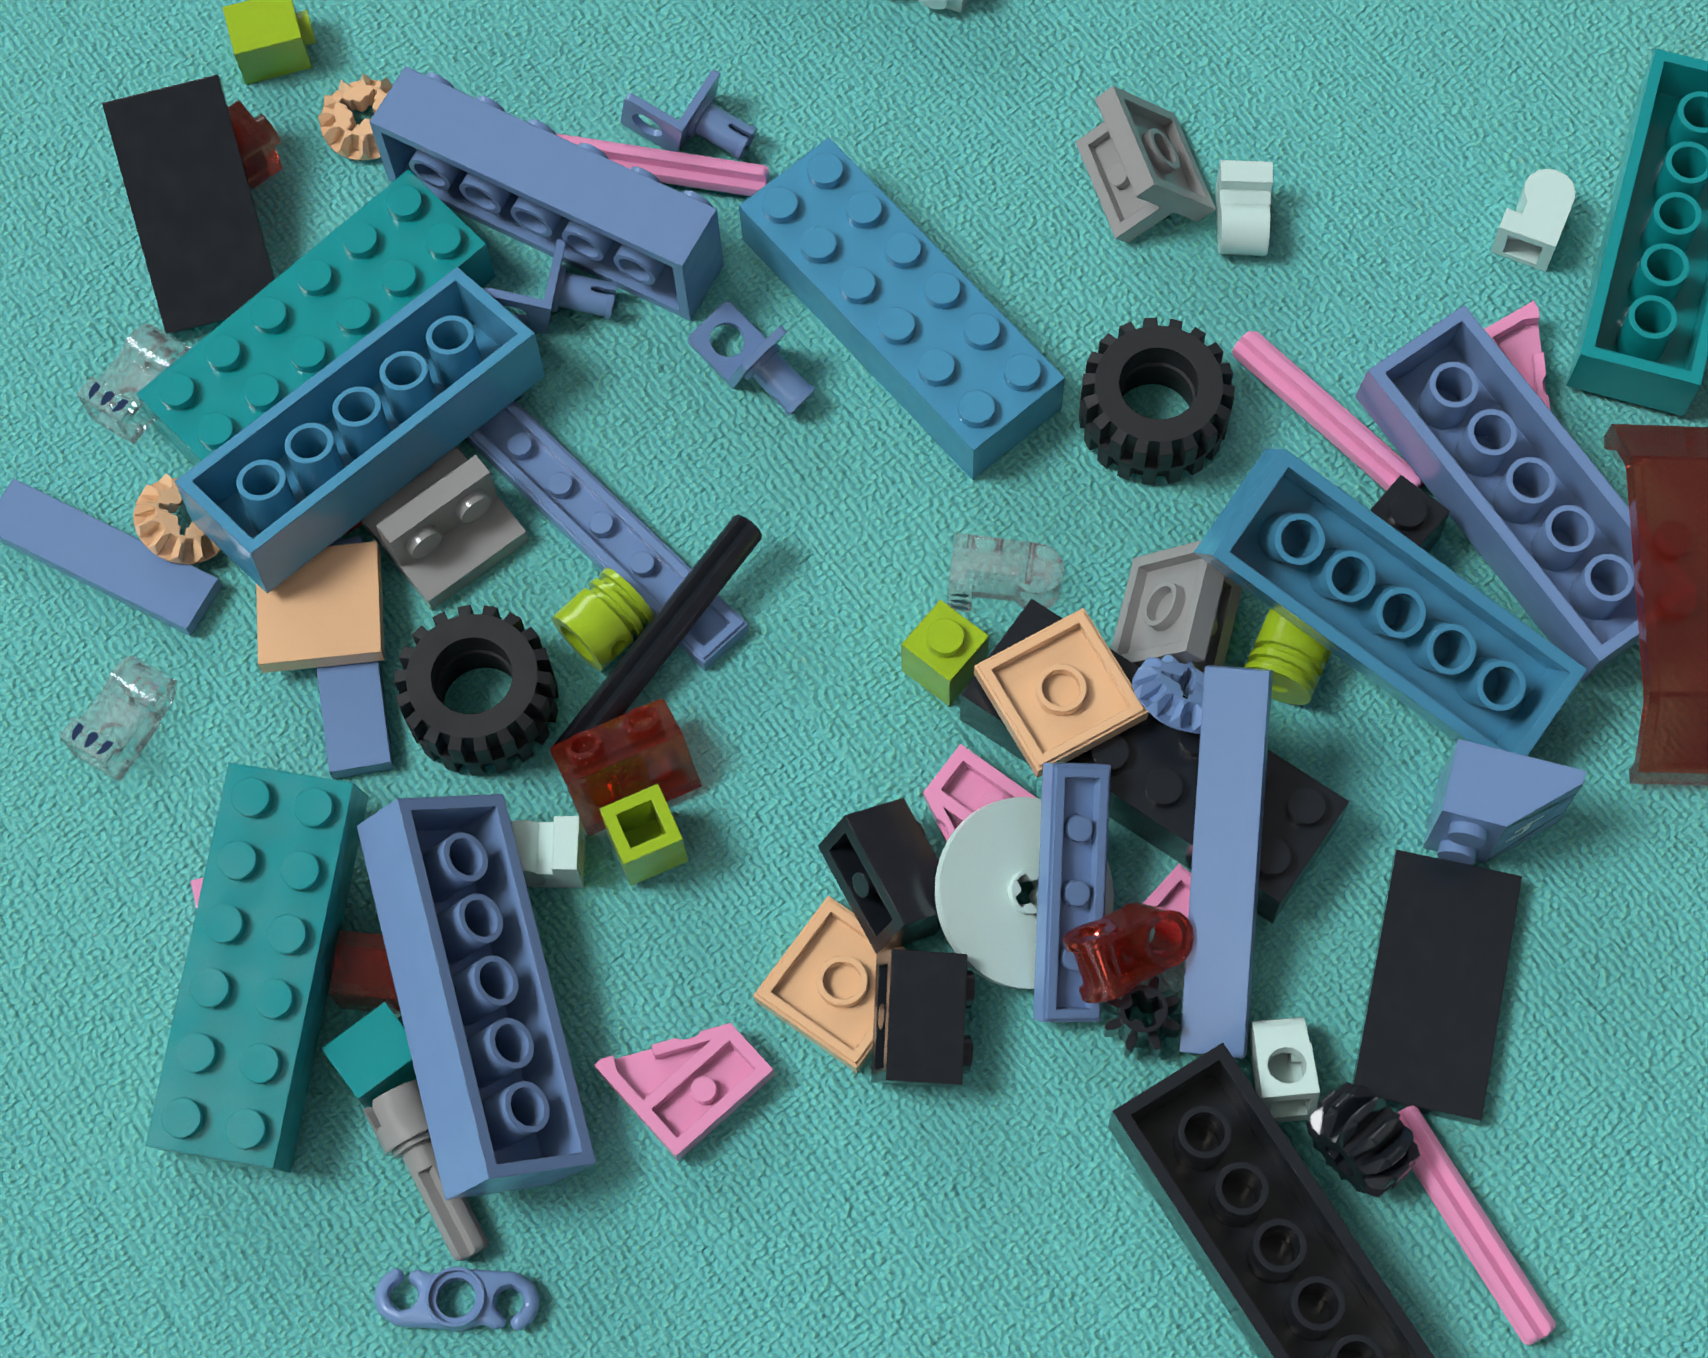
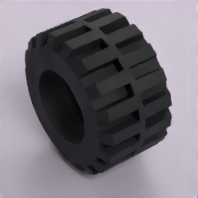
M1157 317L1144 318L1143 327L1138 329L1134 327L1132 322L1119 326L1118 338L1116 339L1108 333L1099 341L1098 353L1092 351L1086 362L1079 410L1080 428L1085 429L1084 441L1089 450L1098 448L1097 461L1106 469L1113 463L1118 465L1117 476L1128 481L1132 473L1143 475L1142 484L1155 485L1156 476H1165L1168 484L1181 481L1184 469L1193 476L1203 469L1205 458L1212 461L1219 452L1221 440H1225L1235 386L1231 385L1233 372L1230 363H1221L1223 350L1216 342L1209 346L1204 344L1205 332L1197 327H1194L1190 333L1183 331V321L1170 319L1169 326H1158ZM1157 384L1169 387L1179 393L1187 402L1189 408L1172 418L1152 419L1132 410L1124 401L1123 396L1136 387Z
M471 605L457 607L459 616L447 619L443 611L432 617L436 626L430 631L420 626L412 634L416 644L414 649L406 646L402 649L399 660L404 670H395L394 681L399 695L396 696L399 708L416 743L421 744L424 753L434 762L441 758L446 769L458 773L462 765L465 764L471 776H485V766L495 765L498 773L511 770L508 760L518 756L522 763L531 758L533 752L530 744L535 741L544 745L550 736L546 723H556L558 707L555 699L559 698V692L546 648L542 647L540 637L533 628L529 627L525 630L522 619L511 612L502 620L498 608L484 605L482 614H474ZM493 668L512 677L511 686L506 696L496 706L487 711L477 714H463L455 712L444 705L449 687L459 676L470 670Z

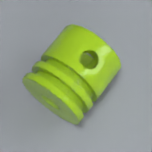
M608 567L599 573L600 579L594 578L588 583L589 589L583 588L551 617L553 624L565 641L588 664L599 671H602L633 642L632 635L638 637L643 632L644 626L647 627L655 616L642 596L621 575Z
M1270 608L1244 668L1273 670L1271 698L1291 705H1305L1311 701L1331 651Z

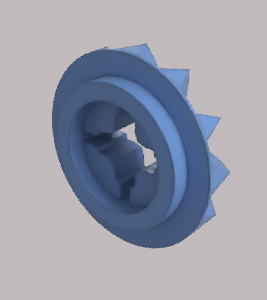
M1166 654L1161 660L1147 657L1132 679V688L1139 702L1153 717L1163 724L1180 731L1200 734L1204 672L1196 669L1192 661L1186 664L1180 663L1171 655Z

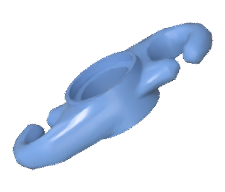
M450 1267L439 1273L430 1274L416 1269L410 1273L409 1280L417 1289V1302L411 1308L401 1310L393 1304L391 1294L393 1289L404 1280V1273L401 1269L393 1268L382 1276L376 1287L374 1300L378 1313L394 1326L442 1329L455 1332L466 1331L480 1325H485L492 1329H500L504 1327L506 1319L497 1308V1298L502 1291L515 1289L523 1298V1307L520 1312L513 1316L510 1324L514 1330L521 1331L531 1324L539 1311L540 1296L536 1285L517 1272ZM464 1281L474 1288L476 1297L473 1308L466 1315L458 1318L444 1315L439 1307V1297L442 1290L452 1282Z

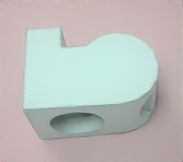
M1220 160L1215 188L1217 246L1219 254L1267 256L1270 237L1273 162Z
M1553 169L1538 170L1531 174L1524 184L1516 211L1506 209L1490 252L1546 272L1575 200L1576 190L1569 177Z
M554 816V822L510 821L526 886L584 887L586 833L580 816Z
M1294 1017L1251 1021L1249 1043L1255 1091L1277 1123L1309 1120L1310 1115L1317 1108L1320 1089L1312 1044L1309 1042L1304 1018Z

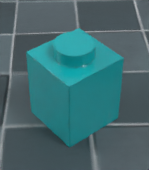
M385 1002L321 1048L364 1108L372 1107L373 1100L383 1093L416 1078L402 1016L396 1018Z

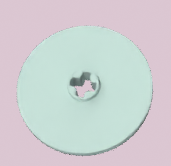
M1014 797L987 804L970 814L958 825L946 842L939 859L935 877V904L938 918L945 937L954 952L967 954V966L979 976L1000 986L1014 989H1034L1042 799L1032 797ZM1108 861L1104 939L1111 922L1114 901L1113 880ZM1031 881L1034 889L1029 894L1031 903L1020 905L1016 900V896L1021 892L1019 883Z

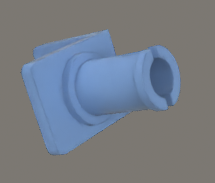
M714 69L711 70L680 120L675 119L632 93H628L624 99L621 123L665 150L680 152L689 137L694 138L696 135H699L730 153L737 160H741L745 155L746 151L744 148L748 149L758 129L756 126L749 125L714 104L721 73ZM638 114L644 115L652 121H654L660 127L661 130L655 129L646 124L638 116Z
M557 239L544 300L493 288H485V291L502 306H513L523 310L526 314L513 315L533 332L547 335L552 312H558L559 307L611 319L618 282H608L567 273V266L562 265L566 241Z
M728 301L723 302L687 339L688 344L732 388H735L744 378L747 381L753 378L785 410L788 416L816 390L778 353L781 349L778 343L787 331L780 325L766 339ZM720 325H730L738 329L744 342L741 352L731 357L721 356L715 352L710 341L713 329Z

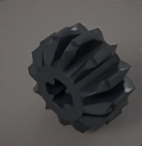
M1346 1082L1336 1091L1332 1090L1318 1103L1319 1106L1310 1115V1119L1306 1123L1308 1134L1313 1139V1147L1326 1159V1165L1331 1166L1338 1173L1341 1180H1347L1356 1191L1364 1194L1367 1193L1380 1197L1389 1188L1394 1189L1407 1176V1173L1420 1156L1418 1146L1413 1141V1132L1400 1120V1114L1394 1112L1387 1105L1384 1098H1377L1369 1087L1363 1085L1358 1086Z

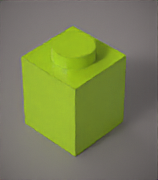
M247 0L222 7L233 53L246 85L312 68L307 45L317 42L307 9L297 12L293 0Z
M940 599L901 644V671L947 706H950L975 676L974 666L988 658L989 635Z
M658 784L599 809L607 834L630 886L688 862L683 838Z

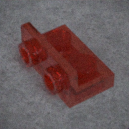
M658 699L647 705L634 708L624 715L587 731L579 732L550 748V752L564 780L576 812L580 816L587 836L606 829L599 810L600 808L653 785H659L666 802L702 787L683 733L664 699Z

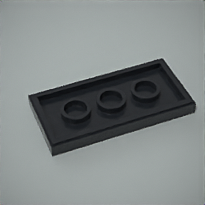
M217 74L103 102L104 113L165 333L170 335L225 321L275 279L220 76Z
M1396 849L1392 860L1352 1084L1369 1087L1377 1098H1384L1388 1106L1401 1109L1415 1106L1423 1114L1479 1125L1482 1121L1522 876Z

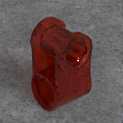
M1139 902L1127 904L1099 920L1080 925L1063 936L1065 950L1074 954L1083 982L1079 987L1081 1000L1086 1003H1099L1116 999L1133 990L1136 985L1172 967L1178 966L1186 960L1194 942L1193 927L1189 919L1181 912ZM1154 927L1155 933L1153 940L1150 943L1149 937L1151 930Z

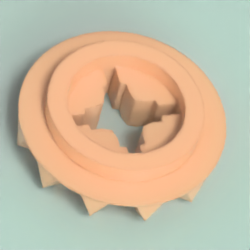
M363 73L359 81L348 84L341 80L336 92L332 95H324V107L321 114L318 115L323 138L333 151L343 157L360 161L381 157L369 123L370 119L365 118L358 125L351 111L364 112L368 106L373 105L375 113L393 86L387 77L382 81L370 79Z
M166 473L158 482L152 485L146 484L135 504L133 521L140 540L158 557L177 564H197L213 558L221 549L193 522L190 523L189 528H186L184 535H180L181 526L178 525V516L171 513H176L183 500L175 484L178 478H171Z

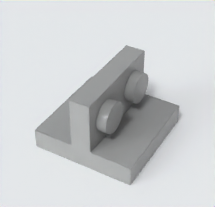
M1112 86L1095 98L1104 122L1075 143L1115 239L1129 243L1173 212L1198 222L1216 210L1175 113L1115 86Z
M457 446L361 520L364 527L431 610L438 607L529 541L527 531L498 497L490 471L477 455L468 460Z
M1202 540L1133 559L1111 646L1113 651L1138 667H1141L1147 657L1161 660L1166 654L1173 656L1180 663L1186 664L1192 661L1194 667L1201 672H1204L1205 666L1208 665L1224 666L1242 587L1194 553Z

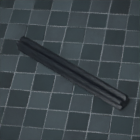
M739 514L732 517L554 743L552 752L560 761L574 770H579L584 766L760 542L762 533L752 521Z

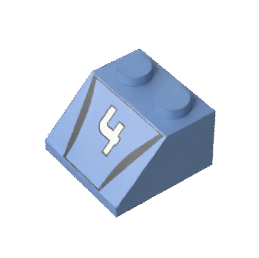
M1458 739L1438 778L1423 848L1436 851L1440 859L1467 865H1473L1475 862L1485 864L1559 822L1582 787L1586 771Z

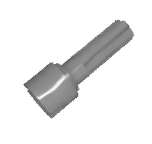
M417 1079L399 1085L375 1098L372 1107L368 1106L363 1111L386 1156L403 1159L453 1259L464 1261L482 1252L488 1246V1240L467 1199L460 1198L445 1201Z

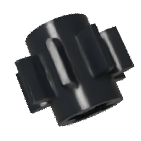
M1129 976L1124 977L1122 985L1124 995L1122 998L1105 996L1103 1008L1108 1013L1117 1016L1116 1019L1109 1021L1104 1026V1037L1119 1035L1121 1040L1125 1042L1124 1056L1126 1057L1133 1053L1135 1047H1147L1149 1052L1154 1057H1157L1161 1050L1159 1039L1161 1034L1176 1038L1179 1034L1181 1026L1176 1021L1167 1018V1014L1173 1013L1178 1008L1180 1003L1179 996H1171L1165 999L1158 990L1159 978L1156 976L1152 978L1148 986H1135L1134 981ZM1138 1006L1143 1014L1154 1013L1151 1027L1145 1028L1140 1019L1129 1021L1132 1007Z

